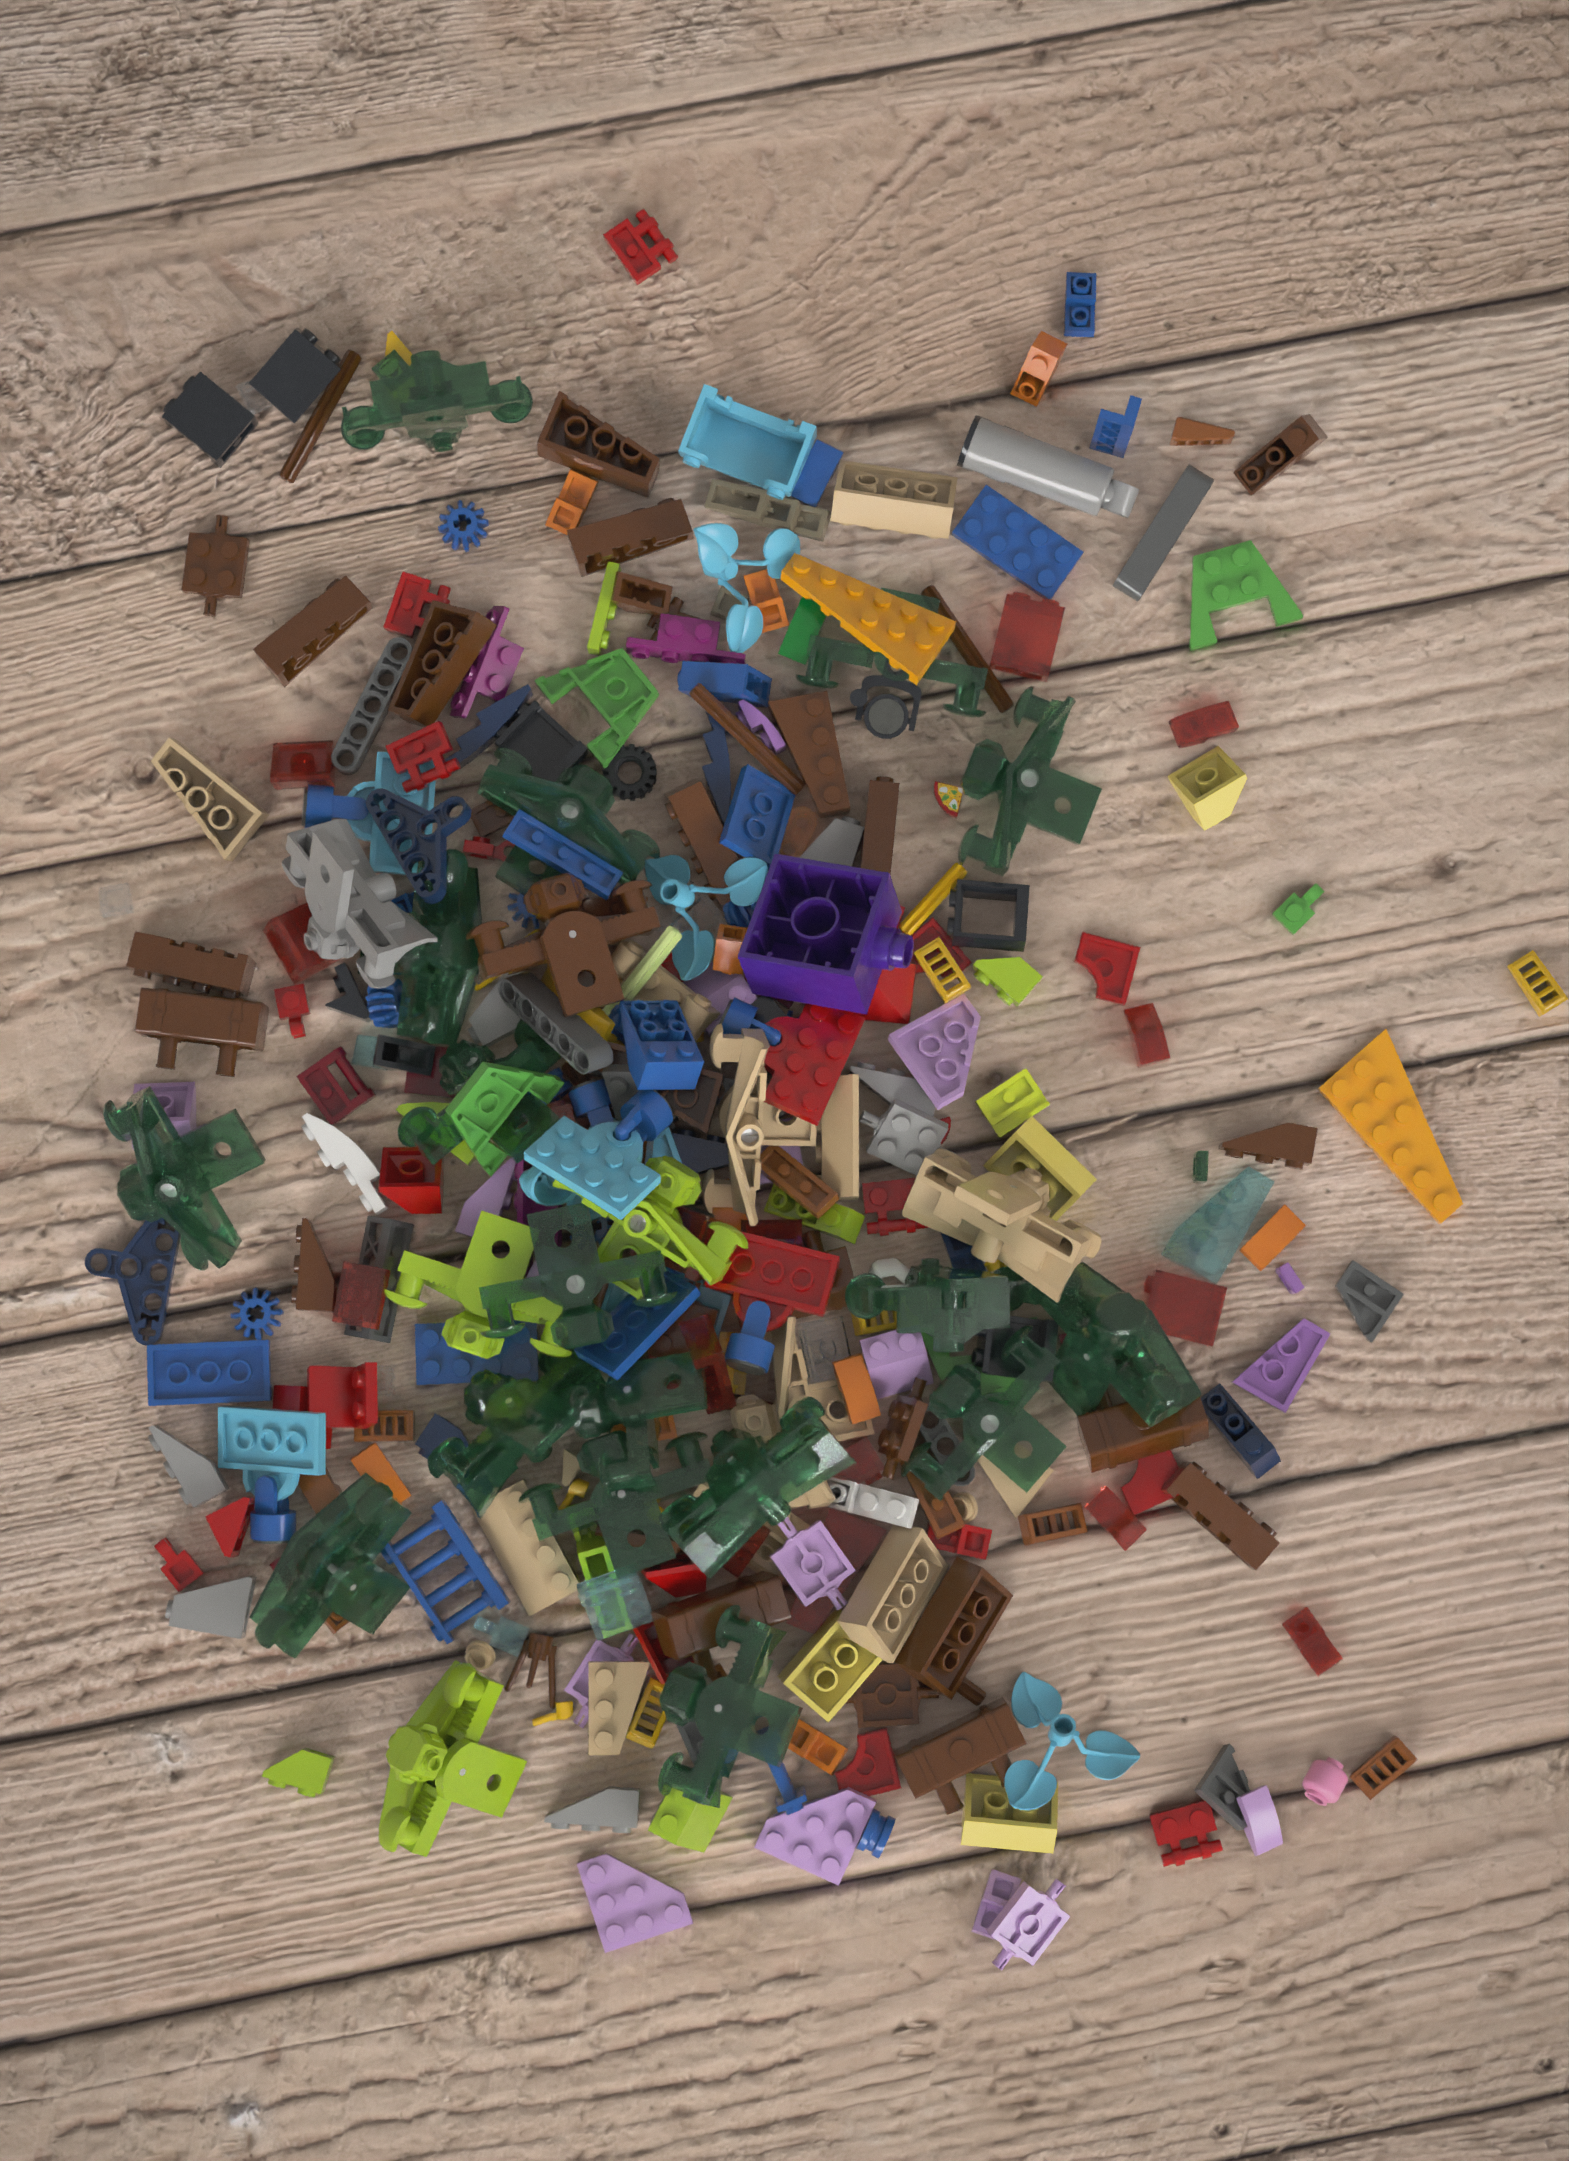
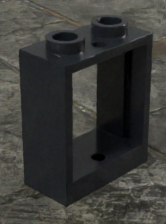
M957 879L956 889H950L949 907H954V918L948 917L947 935L952 936V946L1024 952L1030 885ZM963 898L1015 902L1013 936L961 932Z

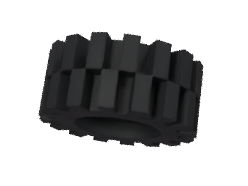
M629 744L626 747L623 745L605 769L602 768L603 779L607 789L611 791L613 796L620 797V800L630 799V801H636L635 799L639 797L642 799L646 793H650L653 790L652 787L656 784L657 769L652 755L641 746L639 748L635 747V744ZM626 762L638 764L642 770L640 779L632 784L621 781L618 776V770L622 764Z

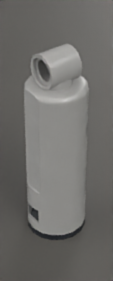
M978 415L974 417L957 462L959 467L981 473L1001 483L1006 482L1092 516H1097L1100 508L1129 518L1139 489L1112 479L1114 469L1024 435L1023 432L996 424Z

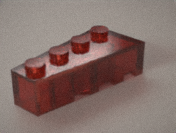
M830 1507L823 1524L856 1570L845 1578L838 1587L840 1593L843 1594L887 1529ZM796 1595L790 1609L791 1619L787 1620L786 1623L815 1634L833 1609L834 1604L828 1596H824L805 1607Z

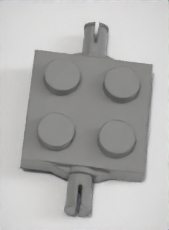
M897 1099L893 1100L889 1109L880 1117L866 1110H863L859 1117V1122L874 1128L873 1136L866 1146V1152L916 1176L926 1156L933 1154L939 1148L945 1149L941 1147V1141L948 1131V1124Z

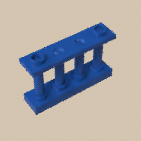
M441 1500L431 1507L435 1512L431 1515L432 1519L394 1544L391 1543L389 1538H384L380 1541L383 1545L380 1552L389 1565L392 1563L396 1565L433 1622L430 1629L439 1642L444 1640L446 1644H449L455 1640L450 1631L488 1606L492 1608L496 1605L498 1610H500L511 1601L446 1502ZM445 1528L452 1538L448 1541L449 1544L409 1570L400 1554L437 1529L441 1531ZM455 1554L457 1556L462 1554L468 1563L464 1567L465 1570L426 1596L416 1580ZM479 1579L485 1589L481 1592L482 1596L445 1621H442L433 1606L471 1580L475 1582Z
M774 1723L749 1734L748 1744L753 1755L760 1752L761 1757L765 1756L781 1793V1795L775 1797L778 1813L785 1811L786 1815H790L804 1808L802 1803L807 1801V1795L804 1785L794 1789L778 1752V1744L782 1742V1736L777 1723Z

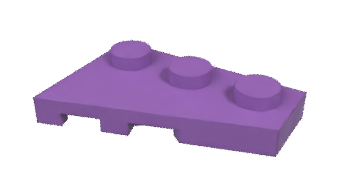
M1303 1318L1235 1378L1232 1383L1286 1413L1331 1333Z

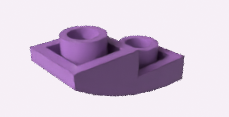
M745 700L739 701V711L735 713L737 719L748 727L752 733L762 729L763 732L759 734L760 738L769 749L772 748L775 755L785 751L786 744L769 719L752 704Z

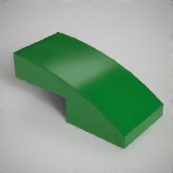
M801 598L778 654L804 665L809 660L817 637L820 635L827 615L820 611L821 606L814 600Z

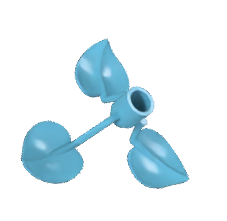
M722 523L701 525L693 530L698 543V553L703 572L707 576L717 578L718 585L724 586L742 603V605H733L729 610L726 620V634L730 652L743 653L760 637L763 629V616L757 606H748V600L727 581L737 575L738 565H767L768 575L771 578L780 579L782 569L793 554L800 555V540L798 535L791 530L778 528L773 530L764 542L763 554L766 559L738 560L731 557L738 548V536L734 528Z
M669 855L645 860L646 878L652 884L650 891L655 900L663 905L676 906L675 911L680 913L693 928V931L686 930L681 933V940L672 950L673 963L680 974L681 980L689 981L702 974L712 962L716 943L714 935L707 930L699 932V926L685 911L686 907L693 904L695 892L730 893V899L735 905L749 906L758 900L768 872L765 861L759 858H744L736 861L727 869L724 875V880L728 887L712 888L695 886L693 884L687 885L690 879V868L688 862L680 856Z
M1026 1672L1020 1674L1011 1697L1013 1715L1026 1728H1035L1041 1722L1046 1727L1050 1726L1048 1738L1051 1743L1039 1767L1033 1761L1020 1760L1014 1762L1008 1768L1004 1778V1786L1009 1803L1013 1808L1033 1810L1044 1806L1052 1799L1056 1791L1057 1780L1054 1775L1044 1771L1055 1747H1064L1072 1739L1076 1742L1080 1752L1087 1755L1085 1759L1087 1770L1102 1780H1112L1122 1776L1139 1760L1140 1753L1131 1743L1108 1731L1090 1733L1087 1736L1085 1748L1079 1738V1731H1075L1076 1723L1074 1719L1067 1714H1060L1062 1699L1058 1691L1050 1684L1036 1679Z

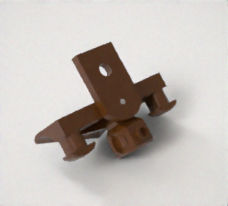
M564 873L533 883L523 899L527 912L544 922L546 927L507 946L504 945L500 933L501 930L509 927L507 922L502 920L487 921L472 928L466 934V940L475 939L480 955L478 958L479 974L474 977L475 983L479 985L488 978L506 973L512 975L548 963L564 1017L623 1001L625 998L608 947L619 944L621 941L631 937L649 936L660 927L655 907H648L643 890L650 888L652 884L646 880H633L619 885L611 892L610 899H618L622 914L594 917L588 913L578 911L586 893L582 880L575 878L573 874ZM587 971L592 975V986L584 987L579 983V972Z

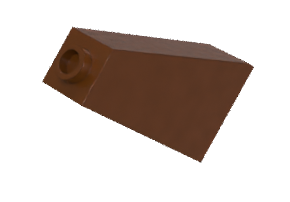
M878 776L876 781L870 780L861 858V868L887 872L890 875L900 783H895L891 777Z

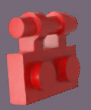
M645 209L636 213L635 217L640 222L636 227H633L627 218L603 234L604 240L636 285H639L661 270V265L656 259L659 256H664L669 264L678 258V255L673 250L674 245L671 240L663 236L658 229V222L654 217H650ZM647 234L655 243L650 249L641 238Z
M402 571L383 626L384 630L413 639L416 628L421 629L425 621L424 618L420 617L424 604H432L433 600L449 604L450 600L448 597L451 588L440 585L437 595L430 593L431 580Z
M440 721L386 745L396 773L401 775L408 771L411 779L402 782L406 793L415 789L418 791L425 789L428 783L439 778L444 780L450 777L452 772L461 768L457 758L446 762L443 754L452 751L453 748L444 725ZM433 760L435 767L422 773L419 766Z
M916 1178L862 1183L865 1214L877 1213L878 1217L877 1222L866 1223L867 1235L880 1234V1236H888L889 1232L897 1231L916 1233V1229L928 1228L906 1217L905 1219L887 1220L886 1212L903 1210Z
M1205 1800L1149 1815L1157 1846L1170 1844L1171 1852L1160 1855L1163 1867L1173 1864L1176 1867L1185 1865L1187 1860L1198 1857L1207 1859L1212 1857L1213 1853L1223 1851L1220 1839L1210 1842L1207 1840L1206 1833L1216 1831L1217 1827L1212 1808ZM1196 1836L1198 1845L1181 1849L1179 1840Z

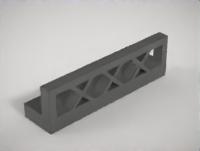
M375 1216L367 1217L344 1335L385 1343L391 1342L398 1304L387 1298L384 1294V1289L395 1292L401 1274L397 1270L404 1250L409 1252L414 1224ZM377 1224H383L381 1236L376 1240ZM374 1255L376 1258L375 1266L370 1270V1258ZM368 1285L370 1288L369 1296L364 1300V1288ZM362 1315L364 1318L362 1331H356L358 1318Z

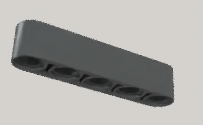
M1190 464L1187 466L1118 575L1113 587L1137 602L1140 600L1212 486L1213 478Z
M393 638L387 643L332 752V762L338 772L348 776L358 772L389 712L388 708L413 650L411 644L405 638ZM399 647L408 650L407 656L401 660L392 657L394 650ZM392 674L394 682L389 686H381L379 684L381 676ZM372 700L381 702L380 709L375 713L366 711V705ZM357 727L367 728L368 732L365 738L357 740L352 737L353 731ZM345 753L354 755V761L349 766H341L339 764L340 757Z
M525 971L499 981L498 991L502 1001L579 1073L587 1074L612 1064L613 1051L608 1042L579 1015L575 1014L564 1017L558 996L533 973Z

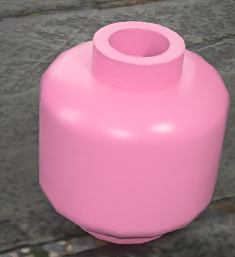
M1330 1757L1326 1761L1314 1760L1302 1782V1786L1306 1790V1797L1322 1806H1326L1327 1803H1336L1348 1782V1777L1342 1770L1344 1766L1339 1761Z

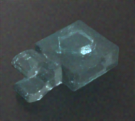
M478 1615L473 1628L492 1636L489 1645L516 1657L530 1629L501 1616L499 1623L496 1624Z

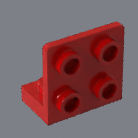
M365 1362L357 1367L309 1366L307 1368V1411L326 1413L327 1428L366 1429L377 1424V1362Z

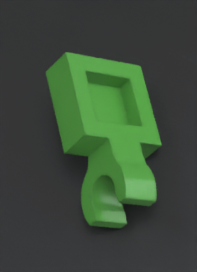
M1315 883L1301 898L1293 893L1272 915L1294 935L1315 914L1310 906L1325 891Z

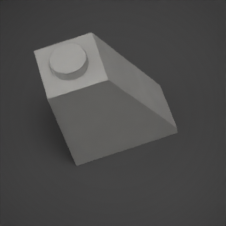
M843 816L842 820L835 818L799 858L853 867L864 833V827L859 826L860 821L846 816Z
M508 973L503 974V976L500 978V980L503 979V978L509 977V976H513V975L519 974V973H515V974H512V975H508ZM499 981L469 1018L472 1027L468 1028V1031L476 1045L482 1043L485 1049L529 1026L502 1001L498 991Z
M248 1576L174 1595V1599L168 1601L165 1618L170 1619L168 1626L238 1639L245 1638L257 1577Z

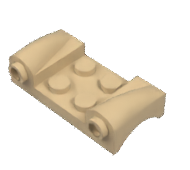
M629 940V942L621 941L611 955L615 970L624 979L620 986H622L646 955L645 949L633 940ZM661 965L633 1000H677L695 1042H697L704 1030L720 1015V1012L711 1006L712 1003L709 999L701 994H696Z

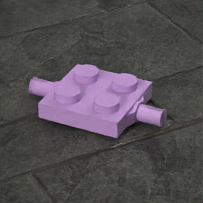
M785 1517L783 1521L778 1522L777 1525L788 1539L784 1542L783 1546L770 1554L769 1557L801 1603L807 1607L816 1599L828 1596L837 1610L842 1608L841 1604L845 1606L848 1602L842 1596L838 1587L845 1578L856 1570L821 1520H817L808 1528L800 1531L796 1530L789 1517Z
M629 1633L620 1648L610 1646L597 1638L564 1691L577 1698L583 1706L573 1720L575 1724H578L582 1716L585 1715L579 1725L581 1728L584 1729L588 1722V1661H635L631 1653L639 1642L638 1638L635 1637L631 1645L628 1646L634 1637L633 1634Z
M1055 1878L1045 1893L1035 1890L1023 1881L986 1930L1003 1947L994 1961H992L1000 1970H1003L1012 1956L1023 1958L1033 1966L1070 1918L1055 1901L1066 1887L1057 1878Z

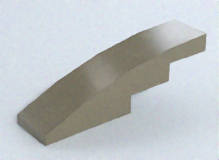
M712 478L704 505L705 508L767 528H785L798 536L824 541L831 518L829 510L803 505L799 500L790 498L776 499L766 493L767 490Z

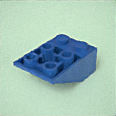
M620 1001L619 1006L628 1067L637 1090L695 1089L704 1060L678 1001Z

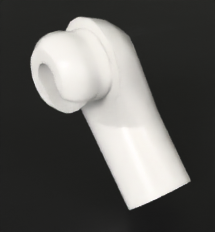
M896 1258L877 1260L872 1263V1268L869 1270V1276L874 1281H881L884 1277L895 1276L906 1286L916 1275Z

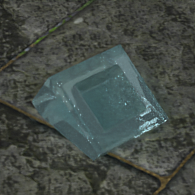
M357 1035L352 1059L353 1065L386 1070L373 1065L377 1037Z

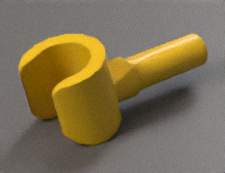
M580 1478L573 1480L565 1499L555 1513L562 1517L575 1495L584 1498L589 1482Z
M556 1702V1712L532 1719L533 1726L549 1721L570 1718L574 1713L573 1702Z

